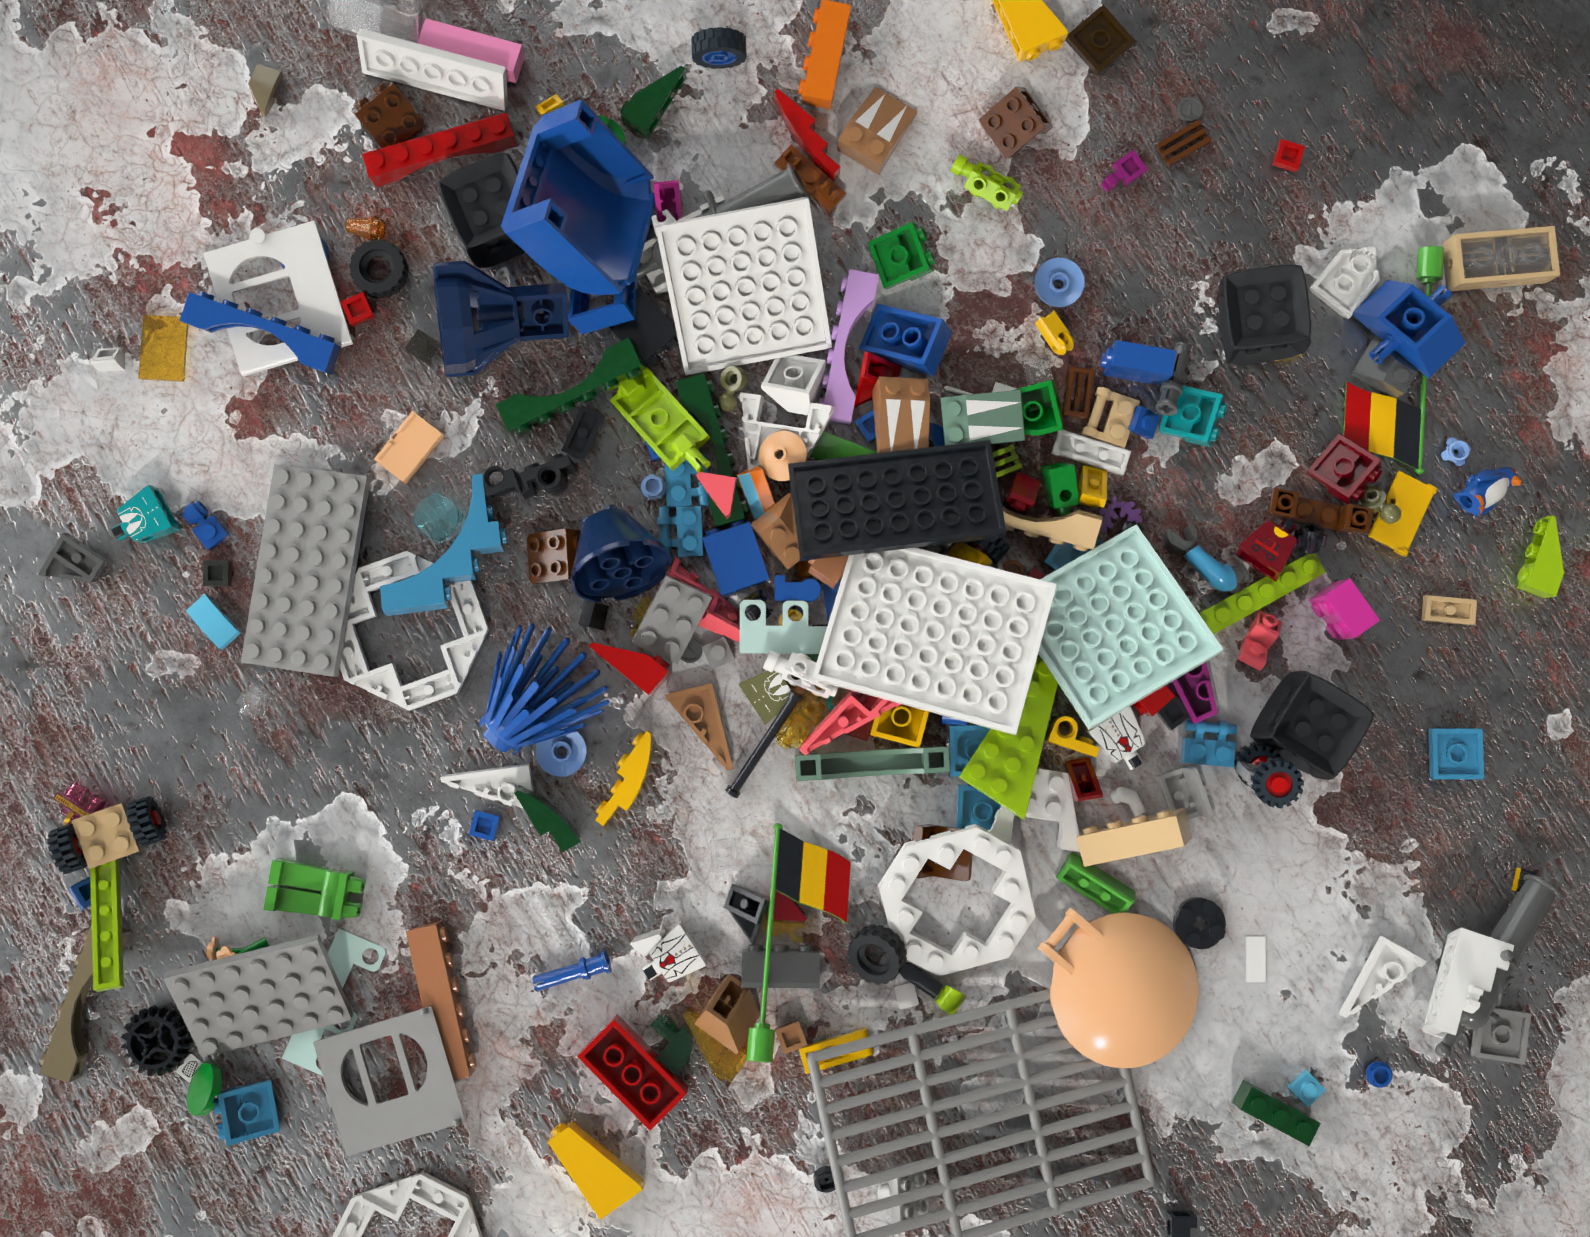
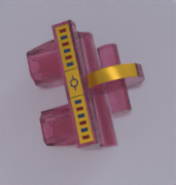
M71 782L64 792H57L53 800L64 806L60 814L66 817L64 825L71 824L72 820L103 810L107 800L95 794L91 795L87 803L84 802L81 798L87 789L78 782Z

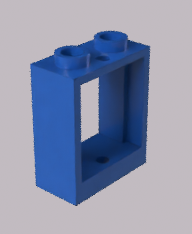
M635 278V281L622 289L623 292L615 294L613 304L589 310V299L602 295L582 293L571 289L569 294L570 310L568 311L570 324L575 326L580 334L634 320L637 279Z

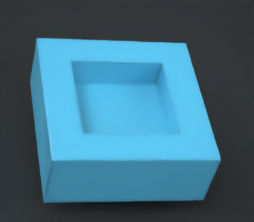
M1306 1069L1287 1086L1307 1108L1326 1091Z

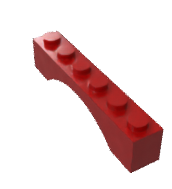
M506 112L363 153L362 156L369 179L376 187L400 181L420 168L445 159L469 154L497 153L517 147L518 142L512 122Z

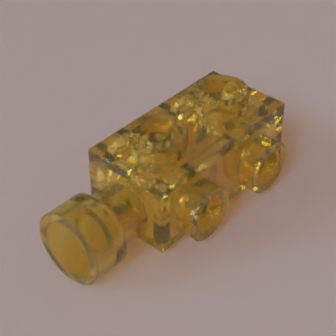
M815 685L817 690H823V688ZM809 690L806 695L802 696L804 698L802 702L797 703L775 736L776 743L784 749L799 748L809 736L808 733L812 727L816 726L823 717L822 712L826 706L820 702L822 696H815Z

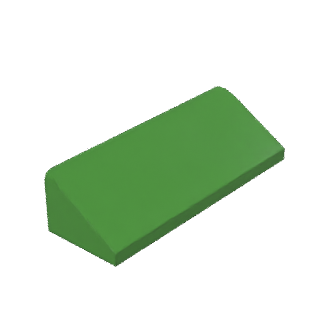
M823 431L810 457L816 460L876 454L877 452Z
M1074 852L1070 853L1056 875L1057 879L1111 913L1126 912L1135 901L1136 892L1095 865L1084 867L1082 857Z

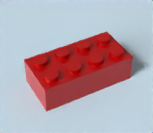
M618 1014L581 1049L577 1056L650 1131L688 1092L689 1086Z

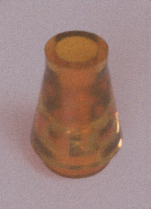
M377 216L348 218L345 224L348 233H353L369 240H380L385 235V222Z

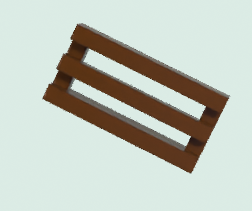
M1198 119L1157 143L1155 148L1166 166L1170 167L1209 144L1212 139L1210 136L1207 137V131L1201 127V122ZM1196 130V133L1190 135L1189 137L1173 145L1167 150L1163 149L1167 145L1178 140L1179 138L1183 137L1189 132ZM1198 137L1201 138L1200 142L1169 159V154Z
M1069 367L1063 417L1070 416L1072 418L1088 419L1095 369ZM1075 372L1078 373L1073 411H1070ZM1088 374L1083 412H1079L1083 375Z

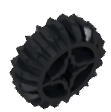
M152 1005L149 1009L144 1008L140 1010L139 1015L135 1014L130 1018L132 1023H128L124 1027L127 1033L122 1034L120 1037L127 1041V1043L121 1045V1049L128 1050L124 1058L128 1059L131 1057L133 1060L129 1067L139 1065L138 1073H143L147 1070L148 1076H153L155 1073L158 1076L166 1074V1071L171 1073L176 1070V1066L179 1067L184 1064L183 1058H187L190 1055L187 1048L192 1047L194 1043L188 1040L192 1036L190 1032H187V1026L182 1022L181 1014L176 1016L177 1008H172L168 1011L167 1005H162L159 1009L157 1005ZM148 1021L161 1022L160 1026L156 1027V1029L144 1027ZM159 1052H168L171 1054L170 1057L165 1060H159L154 1058V1056Z

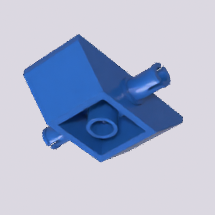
M1387 280L1353 312V316L1383 340L1369 352L1370 358L1374 360V358L1378 357L1375 363L1381 364L1395 350L1427 378L1432 377L1465 345V341L1453 317L1440 307L1452 297L1451 291L1447 289L1443 293L1442 291L1446 289V286L1440 285L1428 297L1413 284Z

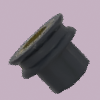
M758 590L743 600H762L765 602L767 597L762 595V590ZM741 600V601L735 606V609H736V610H739V611H740V603H741L743 600ZM751 604L746 607L745 615L750 621H755L759 619L761 610L757 605ZM766 606L767 619L771 615V612Z

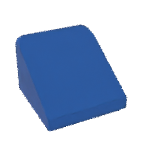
M90 877L69 888L81 911L91 906Z

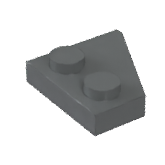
M62 533L38 574L41 576L60 577L61 579L96 582L108 560L70 534Z

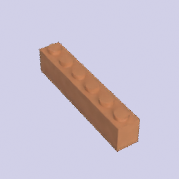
M441 921L411 928L406 931L422 1007L432 1006L453 1080L470 1077L475 1071L474 1068L477 1067L474 1052L471 1053L469 1048L471 1034L463 1021L465 1007L463 1002H459L457 992H460L458 978L453 976L454 957L452 952H448L446 942L449 941L447 928L442 926Z

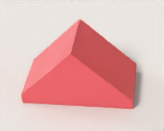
M705 472L696 474L697 479L726 519L731 517L737 482L736 477Z

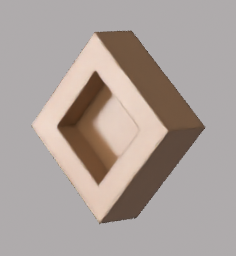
M799 1019L775 1028L784 1054L808 1045Z

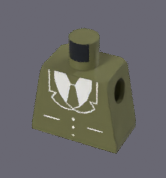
M774 670L773 672H763L738 684L764 724H767L780 712L789 698L790 688L793 687L788 681L781 679V674ZM791 675V677H792L794 680H799V679H800V678H798V677H795V676Z

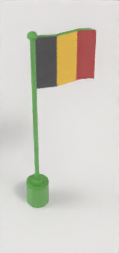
M1425 246L1418 249L1416 280L1421 281L1422 285H1427L1426 295L1428 297L1431 295L1432 285H1436L1437 281L1443 279L1444 248L1440 246ZM1422 373L1420 409L1397 398L1365 391L1346 381L1343 436L1370 453L1393 458L1413 467L1416 474L1424 473L1425 469H1422L1427 377Z
M776 823L773 826L775 829L761 1015L760 1023H755L754 1028H749L746 1061L773 1063L775 1030L770 1029V1024L765 1023L775 891L800 904L827 912L847 924L851 862L834 851L802 841L783 830V826L780 823Z

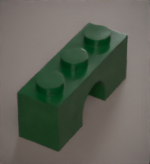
M1245 1080L1242 1081L1232 1101L1240 1110L1307 1146H1310L1321 1124L1311 1115L1290 1104L1283 1103Z

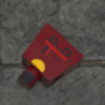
M1283 518L1278 526L1270 521L1264 522L1238 546L1236 556L1277 582L1297 543V539L1290 535L1296 528L1295 523L1288 518Z

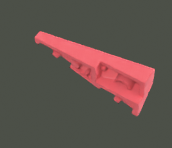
M675 557L666 574L712 596L698 626L740 642V611L736 610L733 605L713 588L707 589L698 581L699 576L695 572L690 574L681 566L682 561Z
M850 690L799 746V750L804 755H807L813 749L830 743L832 739L844 733L847 734L881 716L885 711L902 704Z

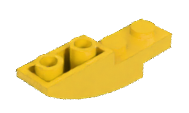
M649 730L645 734L640 732L632 742L635 748L630 755L625 753L617 763L620 767L617 773L625 779L623 781L619 779L610 791L613 793V796L608 802L603 800L596 810L598 817L595 821L602 826L607 824L619 806L628 811L644 784L653 748V733Z

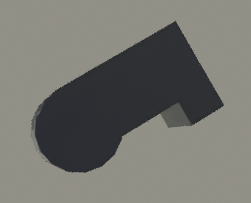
M1166 1210V1237H1190V1228H1197V1216L1191 1210Z

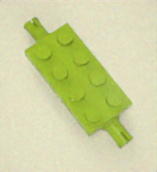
M648 368L643 370L642 375L636 379L628 380L627 378L619 382L618 392L610 399V402L672 472L685 460L692 465L697 473L704 472L699 463L706 469L710 467V461L698 450L711 439L710 436Z

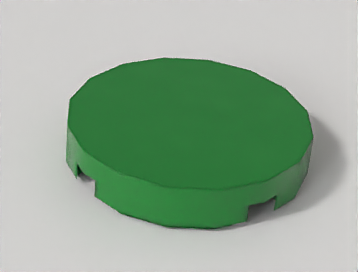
M207 1062L201 1064L191 1079L188 1088L187 1107L190 1114L194 1116H206L215 1107L216 1103H213L215 1096H219L222 1086V1073L220 1068L216 1067V1064Z

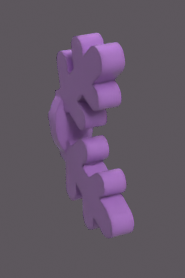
M1112 497L1113 504L1098 510L1099 514H1104L1099 530L1100 533H1104L1107 527L1112 528L1114 526L1110 518L1117 519L1118 515L1113 511L1115 508H1120L1119 517L1127 515L1126 522L1142 523L1143 521L1138 515L1141 513V509H1131L1135 505L1133 501L1128 503L1124 501L1117 502V497Z

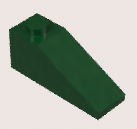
M679 66L635 93L630 101L626 100L620 110L623 125L649 139L686 80L685 68Z

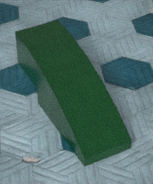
M521 785L515 787V796L540 836L550 831L562 852L580 842V835L560 810L537 793Z

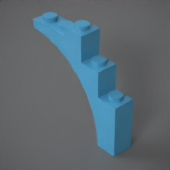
M483 474L472 475V499L469 513L460 534L451 547L435 563L422 572L400 582L380 586L382 611L387 616L448 608V600H452L450 585L446 584L476 580L475 572H480L478 556L474 557V555L504 552L503 544L507 543L506 529H501L498 521L490 522L494 520V511L492 505L488 506Z

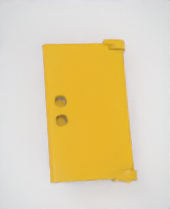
M1398 471L1386 498L1387 504H1392V499L1393 504L1400 508L1401 517L1396 523L1388 524L1381 519L1379 511L1368 537L1392 548L1393 552L1407 557L1409 547L1433 495L1437 492V488L1431 484H1424Z

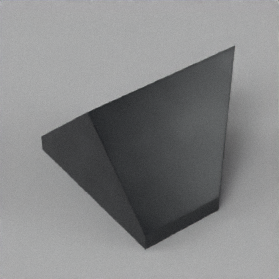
M731 884L723 908L730 912L753 944L769 901V896Z

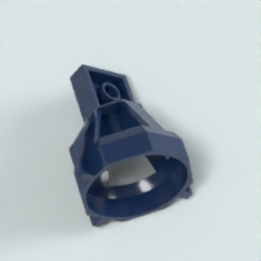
M466 261L434 263V294L444 374L446 377L476 375L509 346L518 344L519 341L569 337L568 303L565 284L555 283L507 287ZM471 307L477 308L478 326L481 329L475 332L473 330Z

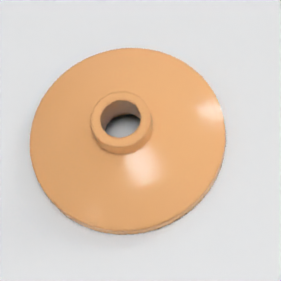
M778 431L769 435L759 450V463L763 472L768 477L777 481L790 480L789 463L807 462L808 458L804 441L797 434L790 431ZM783 450V457L781 459H778V451Z

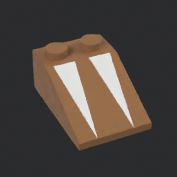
M875 87L845 127L838 139L837 150L880 175L917 115V111Z
M879 376L872 390L877 453L927 448L930 417L928 379Z

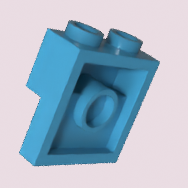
M271 1079L221 1090L219 1096H217L218 1098L213 1100V1103H216L214 1107L215 1115L221 1113L222 1124L217 1125L219 1139H225L227 1146L280 1132Z

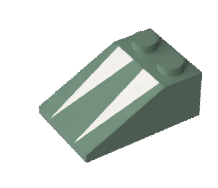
M1021 390L941 398L945 445L990 440L991 444L1026 440Z

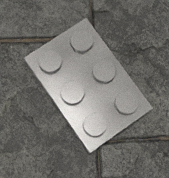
M665 574L632 639V643L678 664L712 596Z

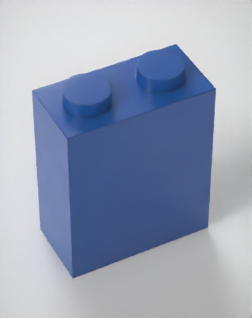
M1116 340L1111 347L1107 348L1106 353L1103 352L1101 356L1100 367L1103 368L1102 375L1161 386L1162 383L1173 376L1177 351Z
M744 520L731 523V528L723 531L720 528L707 531V536L702 538L722 597L770 581L752 526L750 525L751 523H745Z

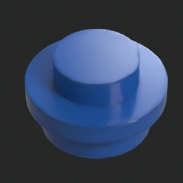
M1375 1061L1367 1067L1366 1078L1374 1087L1383 1088L1390 1084L1392 1070L1386 1063Z

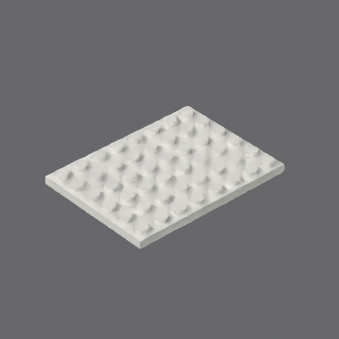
M919 548L849 555L812 679L1016 735L1057 584Z

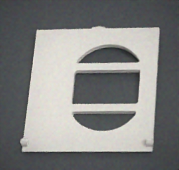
M313 220L269 234H265L260 228H255L251 230L249 240L203 253L219 303H223L224 299L236 303L233 296L235 292L290 277L299 309L274 317L287 322L301 318L299 326L310 329V335L319 337L320 333L333 337L335 338L334 343L341 346V348L353 344L354 337L350 334L316 221ZM269 257L285 265V268L282 270L231 284L236 270L244 262L252 258ZM252 327L227 328L239 370L243 377L298 361L294 352L284 342L277 345H262L254 342L247 336L248 333L260 329Z

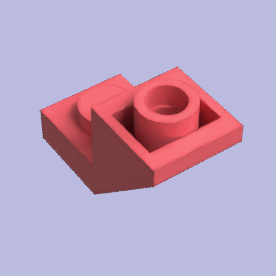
M1258 610L1240 645L1238 660L1261 671L1266 665L1268 649L1279 637L1281 621L1271 614Z

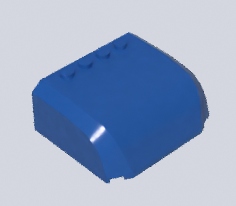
M580 99L544 114L533 127L501 227L505 234L534 261L569 288L582 293L596 295L619 294L623 292L622 289L635 281L656 204L655 195L651 193L650 180L654 179V176L592 109Z

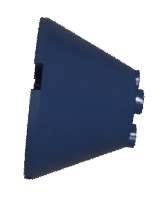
M613 504L607 505L602 511L586 516L581 520L582 527L571 573V585L575 594L582 599L592 602H601V598L614 597L615 601L628 599L651 589L664 578L666 568L672 564L669 550L627 511L618 509Z

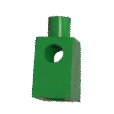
M1061 462L1040 466L1048 507L1056 509L1057 516L1071 513V506L1079 504L1074 464ZM1061 491H1064L1062 498H1059Z

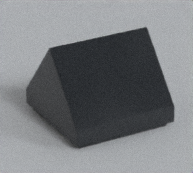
M584 600L578 624L603 630L609 606Z

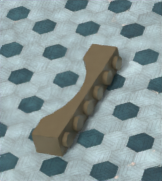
M92 924L84 934L83 940L85 944L83 950L76 957L75 965L77 967L75 973L70 977L66 986L68 993L58 1008V1015L60 1016L57 1024L54 1025L49 1034V1039L51 1040L49 1047L43 1053L40 1064H42L40 1074L67 1083L80 1078L88 1055L82 1030V1016L86 997L93 984ZM122 928L123 952L131 932Z

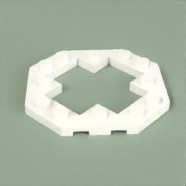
M405 551L358 569L353 584L340 670L345 681L411 711L460 692L489 631V626L474 583L472 581L447 583L446 585H450L451 602L464 636L440 645L448 670L402 686L395 663H390L370 671L354 625L378 616L370 592L380 589L382 585L400 582L412 577L433 564Z
M977 824L965 826V829L955 832L947 831L932 835L929 839L917 842L913 840L904 843L878 884L888 926L904 942V947L907 949V960L937 976L1009 958L1036 917L1020 849ZM963 849L1003 870L991 890L993 894L1010 902V905L986 942L964 931L953 949L949 951L911 931L923 911L920 907L903 899L928 859L950 870Z
M421 1172L354 1195L332 1237H362L375 1210L398 1222L409 1199L454 1220L455 1223L448 1237H482V1233L469 1194L425 1172Z

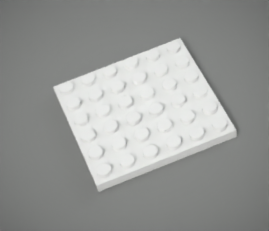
M808 197L655 225L685 376L723 369L728 366H739L832 348Z

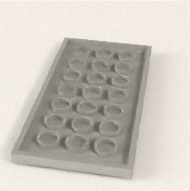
M274 464L241 663L338 677L371 477Z

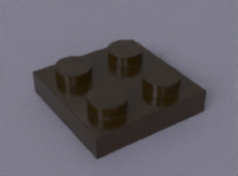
M1104 5L1099 7L1072 30L1065 40L1096 76L1136 42Z

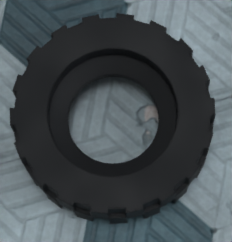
M381 239L365 241L351 255V263H349L351 278L369 296L378 298L391 297L405 286V281L409 275L407 273V270H409L408 264L403 254L392 243H387ZM376 257H383L391 264L390 275L382 281L371 279L367 273L368 263Z
M872 924L868 927L865 926L857 933L848 946V962L851 964L852 970L861 979H865L866 982H872L877 985L881 983L887 984L896 978L906 963L907 949L904 947V942L897 933L895 934L892 929L886 928L883 925L877 926ZM870 944L880 946L888 954V962L880 965L872 961L866 954V947Z

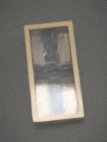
M1555 226L1454 234L1443 242L1447 286L1450 291L1543 284L1560 276Z

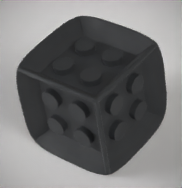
M507 153L495 154L449 173L437 183L441 198L457 235L466 247L468 257L477 268L491 267L526 253L505 234L501 227L518 175L516 165Z
M1291 264L1254 268L1234 272L1221 278L1218 287L1220 295L1219 317L1223 349L1228 364H1250L1286 359L1304 354L1311 344V315L1307 283L1301 265Z
M1307 671L1290 672L1276 687L1256 719L1250 737L1257 743L1263 742L1266 745L1272 746L1279 752L1283 760H1288L1298 770L1318 779L1331 780L1344 769L1355 753L1372 723L1374 713L1362 702L1329 681Z

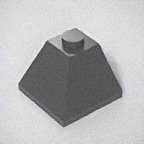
M1374 334L1351 375L1389 397L1398 398L1405 394L1418 369L1395 350L1381 364L1375 363L1378 357L1372 360L1369 352L1383 340Z

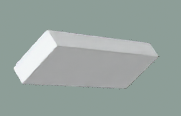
M1059 430L1057 432L1051 454L1107 470L1121 476L1125 473L1131 453L1130 450L1066 430Z

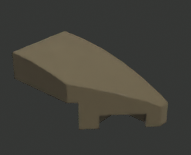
M257 64L248 85L252 98L256 102L262 117L266 118L274 104L273 94L283 76L281 70Z

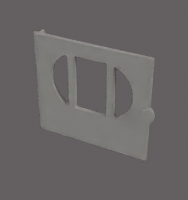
M432 1006L313 1042L327 1088L326 1100L332 1106L346 1157L450 1126L458 1127L461 1123L466 1122ZM401 1033L413 1038L425 1053L427 1075L420 1089L416 1086ZM391 1035L408 1094L384 1102H378L362 1043ZM350 1049H353L368 1104L356 1099L350 1093L344 1081L343 1064Z

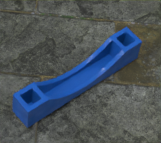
M199 291L198 295L189 292L179 321L210 333L233 327H252L270 332L282 340L294 352L301 364L332 375L341 346L334 343L335 338L320 333L319 337L310 335V329L296 325L295 329L287 327V321L273 316L271 320L262 318L263 313L248 308L247 312L239 310L238 304L225 299L223 303L214 301L215 296L203 291Z

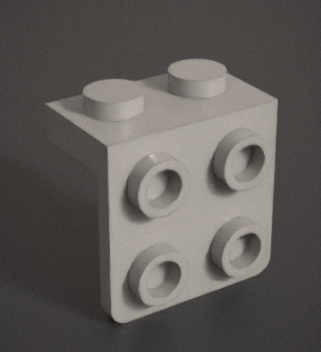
M1182 766L1156 776L1168 810L1172 809L1173 811L1185 808L1188 820L1198 816L1214 817L1213 810L1215 809V804L1212 797L1206 794L1204 788L1206 780L1201 770L1198 771L1196 767Z

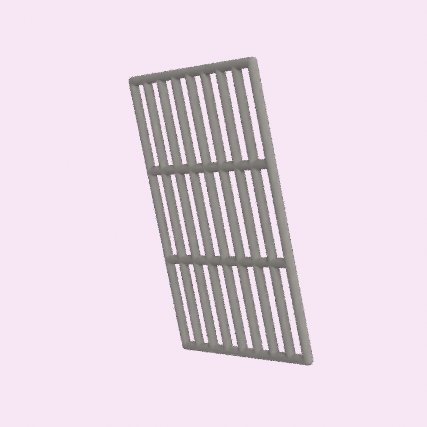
M1050 989L808 1053V1067L846 1237H888L949 1219L952 1234L944 1237H983L1153 1187L1156 1180L1130 1068H1119L1121 1077L1036 1100L1032 1085L1103 1066L1091 1059H1085L1030 1075L1027 1064L1028 1059L1073 1047L1064 1038L1024 1049L1021 1034L1057 1025L1058 1022L1055 1014L1018 1024L1015 1009L1050 1000ZM1002 1012L1006 1014L1008 1027L921 1050L919 1034ZM1011 1037L1014 1049L1012 1053L928 1076L926 1074L924 1060ZM908 1038L911 1050L909 1054L821 1077L818 1061ZM1017 1063L1020 1078L932 1101L929 1086ZM914 1064L917 1079L827 1103L825 1087ZM1023 1088L1026 1102L1024 1104L938 1127L935 1112ZM1117 1088H1124L1127 1102L1041 1125L1039 1110ZM920 1090L922 1105L835 1129L832 1127L831 1113ZM1129 1112L1132 1122V1127L1047 1151L1044 1136ZM924 1115L926 1117L928 1131L842 1155L838 1154L837 1139ZM1021 1115H1029L1032 1129L944 1153L941 1141L943 1137ZM1131 1138L1136 1140L1137 1153L1053 1177L1050 1165L1052 1161ZM1033 1139L1035 1141L1036 1155L950 1179L947 1167L949 1163ZM931 1141L933 1157L844 1181L841 1166ZM1141 1163L1144 1178L1063 1202L1058 1200L1056 1187ZM1040 1165L1043 1176L1041 1181L956 1205L954 1189ZM937 1167L939 1183L850 1208L847 1192ZM1046 1191L1049 1206L964 1231L961 1230L960 1215ZM943 1193L946 1206L944 1209L856 1234L854 1218Z

